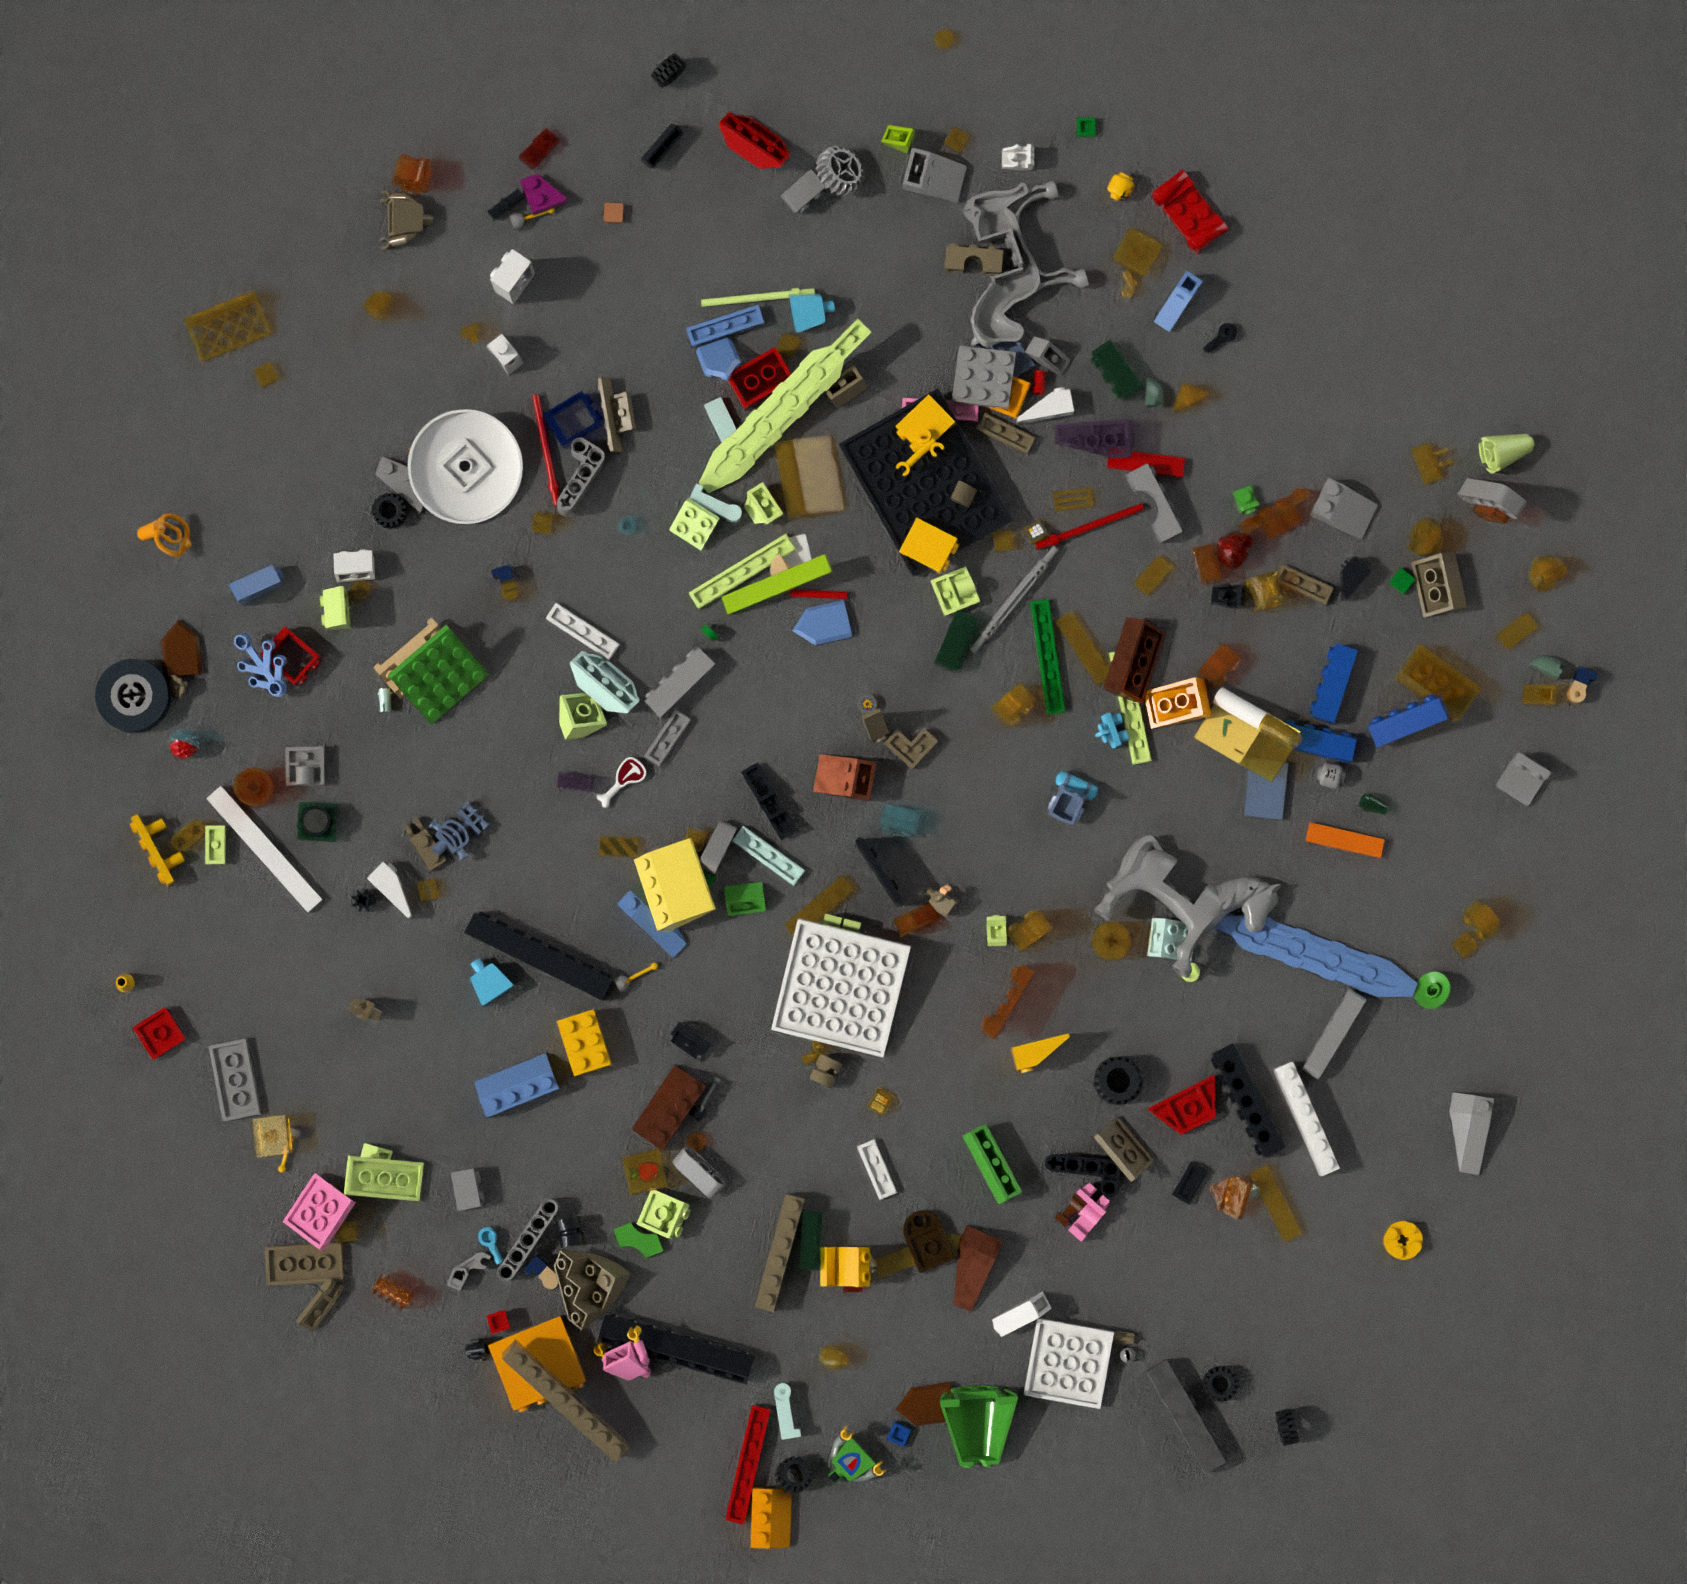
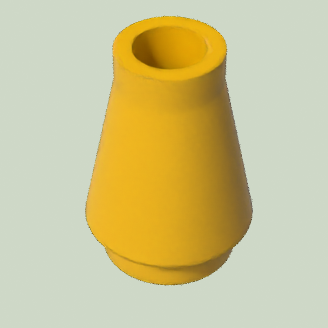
M123 973L117 977L116 987L119 991L129 992L134 988L135 980L130 974ZM122 979L125 980V984L123 986H121Z

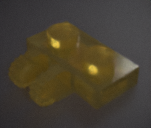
M1429 442L1411 449L1424 485L1442 479L1439 468L1453 463L1452 459H1446L1437 464L1435 457L1447 454L1449 452L1448 448L1433 452Z

